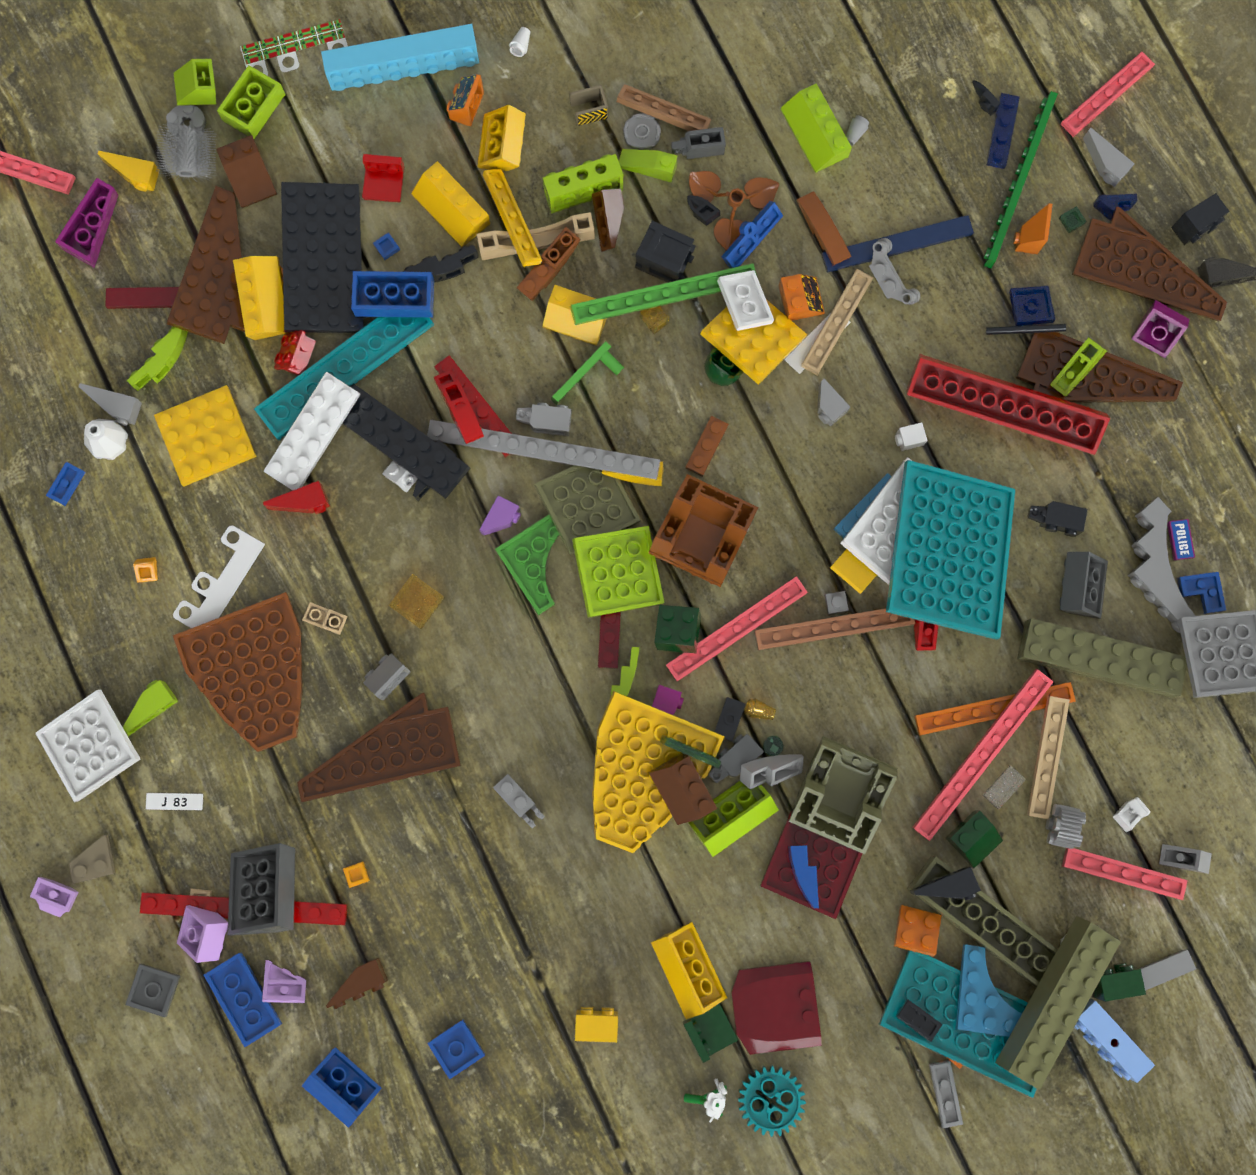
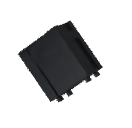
M651 221L635 254V268L667 283L682 280L685 278L682 274L687 263H692L695 257L692 255L696 248V245H693L694 239Z

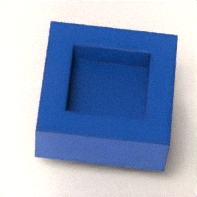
M389 232L373 242L374 247L384 261L400 251L399 246Z

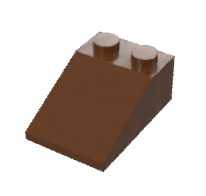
M252 135L216 149L241 208L277 195Z

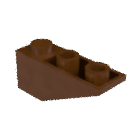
M374 959L357 967L327 1003L326 1007L333 1006L334 1009L346 1005L345 1000L353 998V1001L364 997V992L372 989V992L384 988L383 983L387 982L388 979L380 959Z

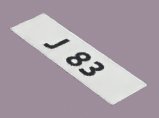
M146 793V809L202 810L203 794Z

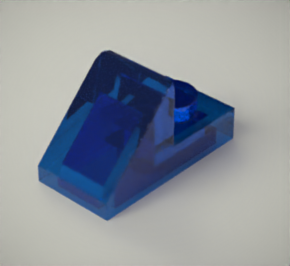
M1137 194L1099 195L1093 202V207L1111 221L1116 207L1127 211L1138 201Z

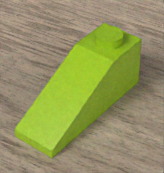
M622 149L619 164L621 169L672 183L678 156L656 150Z
M1088 337L1050 385L1066 397L1093 369L1107 350Z
M155 680L149 683L147 689L142 692L123 726L128 737L178 702V699L166 682Z

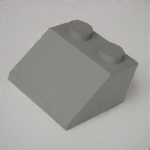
M393 654L382 657L378 662L380 665L375 671L373 669L370 670L364 677L366 680L363 683L383 701L411 672Z

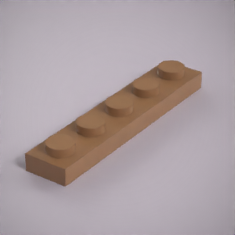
M625 84L617 96L616 102L687 131L708 129L711 122L710 118Z

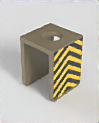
M602 85L569 94L571 107L599 99L602 105L575 113L576 126L608 118V105Z

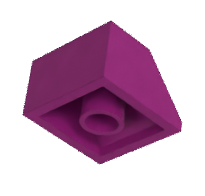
M1155 300L1143 317L1132 340L1166 358L1188 328L1189 319Z

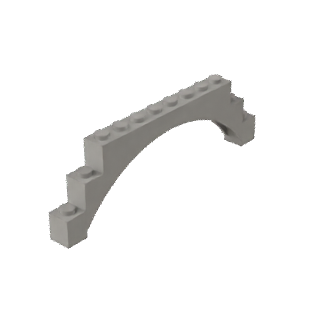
M1157 497L1135 515L1139 525L1148 531L1131 545L1134 548L1135 554L1143 558L1144 561L1129 573L1128 576L1131 583L1136 588L1141 589L1146 600L1158 608V613L1172 623L1171 626L1176 632L1181 633L1178 619L1192 617L1195 614L1182 597L1169 564L1166 529L1168 515L1172 511Z

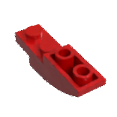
M452 370L435 376L434 381L450 410L451 417L465 444L484 437L468 398Z

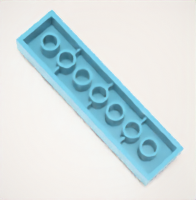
M472 24L321 51L325 74L332 91H342L349 87H362L365 84L371 83L380 84L387 80L396 81L403 77H417L420 74H434L441 70H454L457 67H472L475 64H479Z

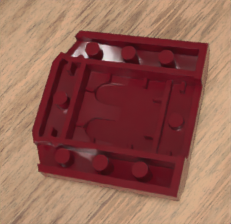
M810 961L738 970L731 990L737 1036L750 1055L822 1046L814 977Z

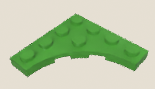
M547 515L495 549L538 616L555 605L546 583V562L552 545L559 537V533L550 515Z

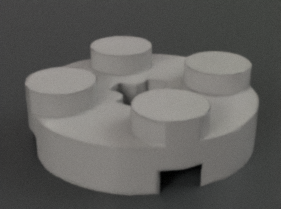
M178 105L166 116L169 130L176 127L180 128L179 125L186 127V125L182 126L185 120H190L189 128L194 127V129H197V132H205L203 129L205 128L206 118L197 106Z

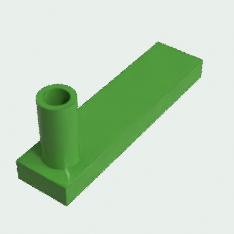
M605 341L552 396L551 400L557 405L599 360L617 376L624 366L608 352L611 346Z

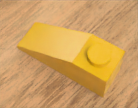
M98 150V155L102 161L136 189L144 192L147 190L154 191L160 171L154 162Z

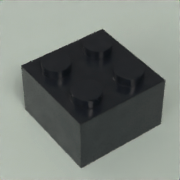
M1217 193L1186 211L1171 228L1184 246L1189 242L1194 244L1205 233L1210 234L1216 230L1218 225L1225 221L1224 217L1230 211Z

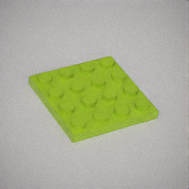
M649 526L572 539L588 618L664 604L655 556L649 554L652 546Z

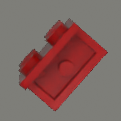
M303 330L285 334L281 339L282 346L280 352L276 354L274 359V369H284L299 376L308 366L316 341L305 336L306 332Z

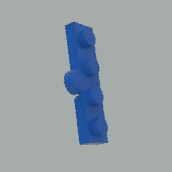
M769 201L752 222L744 221L740 225V236L721 256L729 268L739 267L783 217L775 202Z

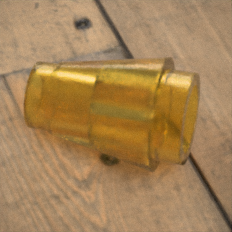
M756 698L747 701L745 714L749 715V717L773 720L775 717L776 709Z

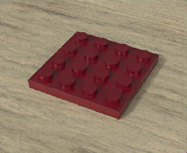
M790 811L760 886L836 919L863 853L789 822L792 812ZM788 846H807L808 866L817 867L819 908H812L800 890L793 874Z

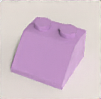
M190 905L186 906L177 944L196 963L217 961L223 949L228 922L218 913Z

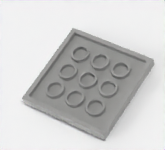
M1256 610L1182 617L1178 619L1194 698L1256 692Z

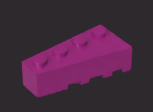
M96 178L55 241L60 249L95 268L119 196L114 187Z

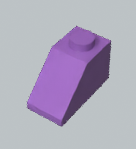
M497 496L480 528L481 534H491L510 528L513 523H517L521 516L519 506Z

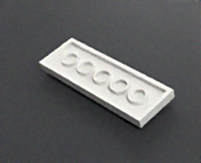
M326 372L264 469V472L291 490L301 488L359 398L360 393Z

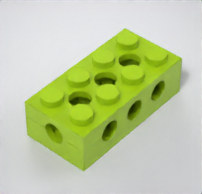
M607 154L598 160H589L580 166H570L565 168L564 171L558 173L551 172L543 177L544 194L551 214L592 201V194L601 190L621 189L623 191V172L616 154Z

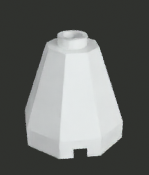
M96 419L85 425L84 445L95 458L114 460L126 450L125 443L126 439H128V434L116 420Z

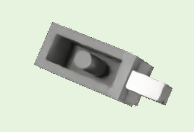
M537 403V405L532 404V408H517L516 421L529 424L535 433L569 436L572 411L565 405L552 407L547 403Z

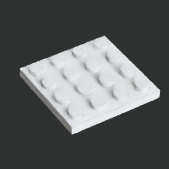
M96 690L36 732L38 739L74 802L80 801L140 760L139 755L102 690Z

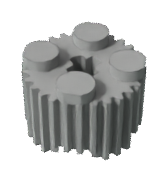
M1054 804L1052 817H1049L1046 821V829L1050 831L1047 836V843L1069 849L1079 848L1083 841V836L1080 834L1082 824L1086 822V813L1081 812L1078 808Z

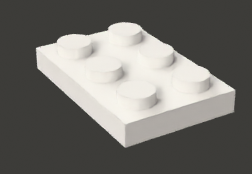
M754 270L718 278V285L737 331L773 323V315Z

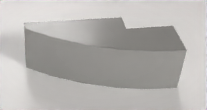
M801 754L776 755L744 763L741 765L740 781L749 789L765 782L770 786L776 785L802 773L804 756Z

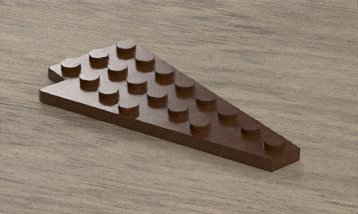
M215 186L167 320L168 325L225 344L230 327L245 332L233 260L242 258L234 192Z
M1116 207L1110 223L1094 218L1090 220L1072 275L1149 300H1157L1162 304L1218 322L1222 320L1228 302L1124 210Z

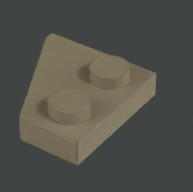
M108 835L100 837L69 863L73 884L115 874Z

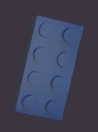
M353 271L351 309L355 317L433 318L434 278L432 272Z

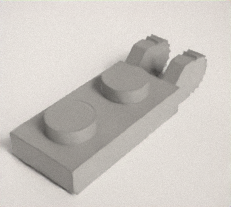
M509 774L493 787L520 818L522 817L531 828L536 825L525 814L530 808L541 820L545 817L535 806L533 800Z

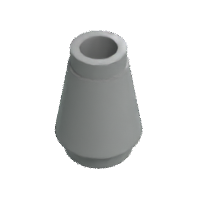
M856 115L855 118H852L846 134L852 146L868 130L869 121L862 116Z

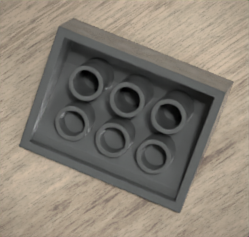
M278 843L231 853L228 912L229 936L278 933L294 929V847Z

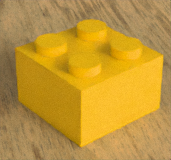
M581 1007V1010H577L575 1041L617 1043L618 1011H614V1008L602 1007L601 1011H593V1007Z

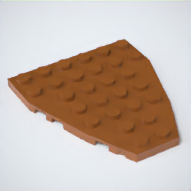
M287 592L173 635L186 674L206 696L221 718L257 752L297 738L302 701L301 628Z

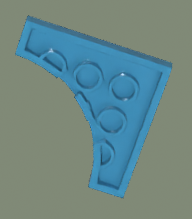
M963 944L955 1029L1010 1037L1022 1013L1005 1002L995 989L986 966L985 947Z

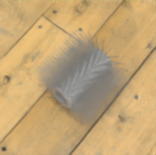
M179 125L180 128L173 131L174 129L165 130L168 131L166 134H157L170 137H161L165 138L163 141H166V143H159L170 145L168 146L169 148L175 147V149H167L166 145H162L165 147H157L167 149L161 150L165 152H160L166 155H159L164 156L161 159L165 160H157L166 162L160 163L164 164L161 167L165 166L166 168L157 169H165L163 171L175 173L179 177H188V179L199 174L204 176L210 175L207 173H213L208 172L212 170L207 168L215 167H209V165L205 164L216 162L203 160L205 157H199L214 155L209 154L208 152L210 151L207 150L216 149H209L207 147L211 146L207 145L216 144L206 143L213 142L207 141L211 139L206 137L216 136H207L208 134L197 132V129H194V127L189 128L187 125L186 127Z

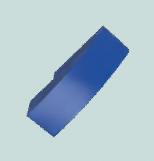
M788 846L790 862L797 884L811 907L819 908L817 867L808 866L807 846Z

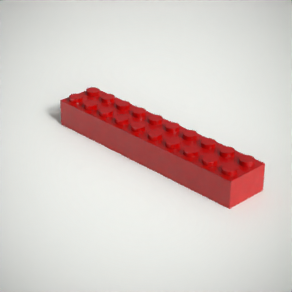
M922 354L918 356L906 390L909 396L1093 455L1097 452L1110 420L1107 413Z

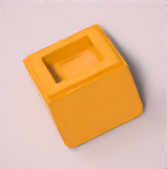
M156 557L137 559L134 562L133 566L137 583L158 580Z

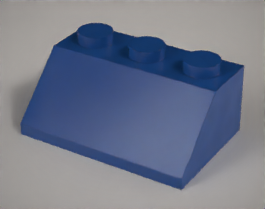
M336 1047L316 1067L302 1085L305 1090L348 1128L382 1089Z

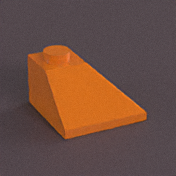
M1047 204L1022 225L1018 232H1015L1013 244H1016L1015 251L1038 254L1048 241L1053 204Z

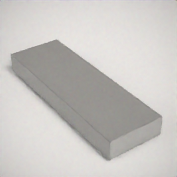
M1184 949L1139 969L1142 972L1145 990H1148L1196 970L1189 951Z
M950 1060L929 1063L941 1127L948 1128L963 1125Z

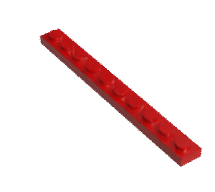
M142 892L140 914L184 916L186 906L190 905L218 913L223 918L228 919L229 897ZM294 901V923L346 925L348 904Z

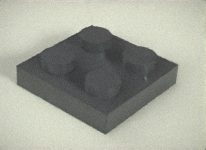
M139 964L125 1005L158 1016L167 1017L181 976L145 964Z

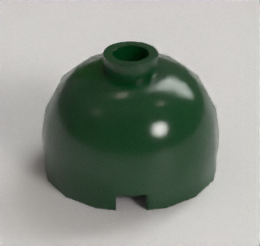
M717 348L710 351L704 363L707 377L712 383L720 386H729L735 383L743 374V371Z

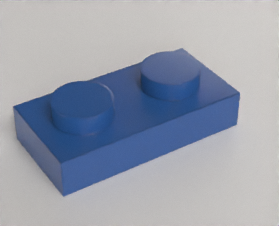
M66 462L46 496L66 506L86 472Z

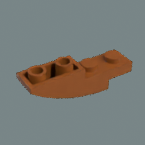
M565 227L541 255V264L535 265L516 288L533 301L543 288L546 289L560 272L581 239Z

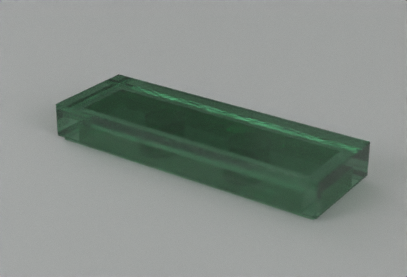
M662 735L660 739L662 744L719 769L721 760L669 736Z

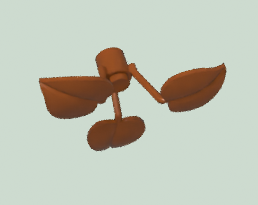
M701 171L691 172L689 175V187L693 196L702 197L709 202L713 200L714 196H727L728 204L733 207L730 220L727 218L720 219L714 227V236L726 251L740 236L739 229L743 221L734 220L737 207L742 204L744 199H749L751 206L763 209L769 201L773 202L779 187L778 182L759 177L753 178L745 184V193L741 189L736 188L731 192L727 191L726 193L718 194L717 192L721 188V181L715 173Z

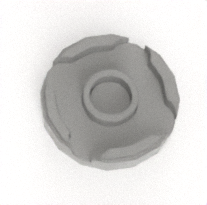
M645 113L635 114L625 122L623 128L624 140L632 149L650 150L659 142L661 136L660 124L650 115Z

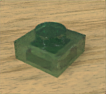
M1077 206L1059 217L1068 233L1082 227L1087 222Z

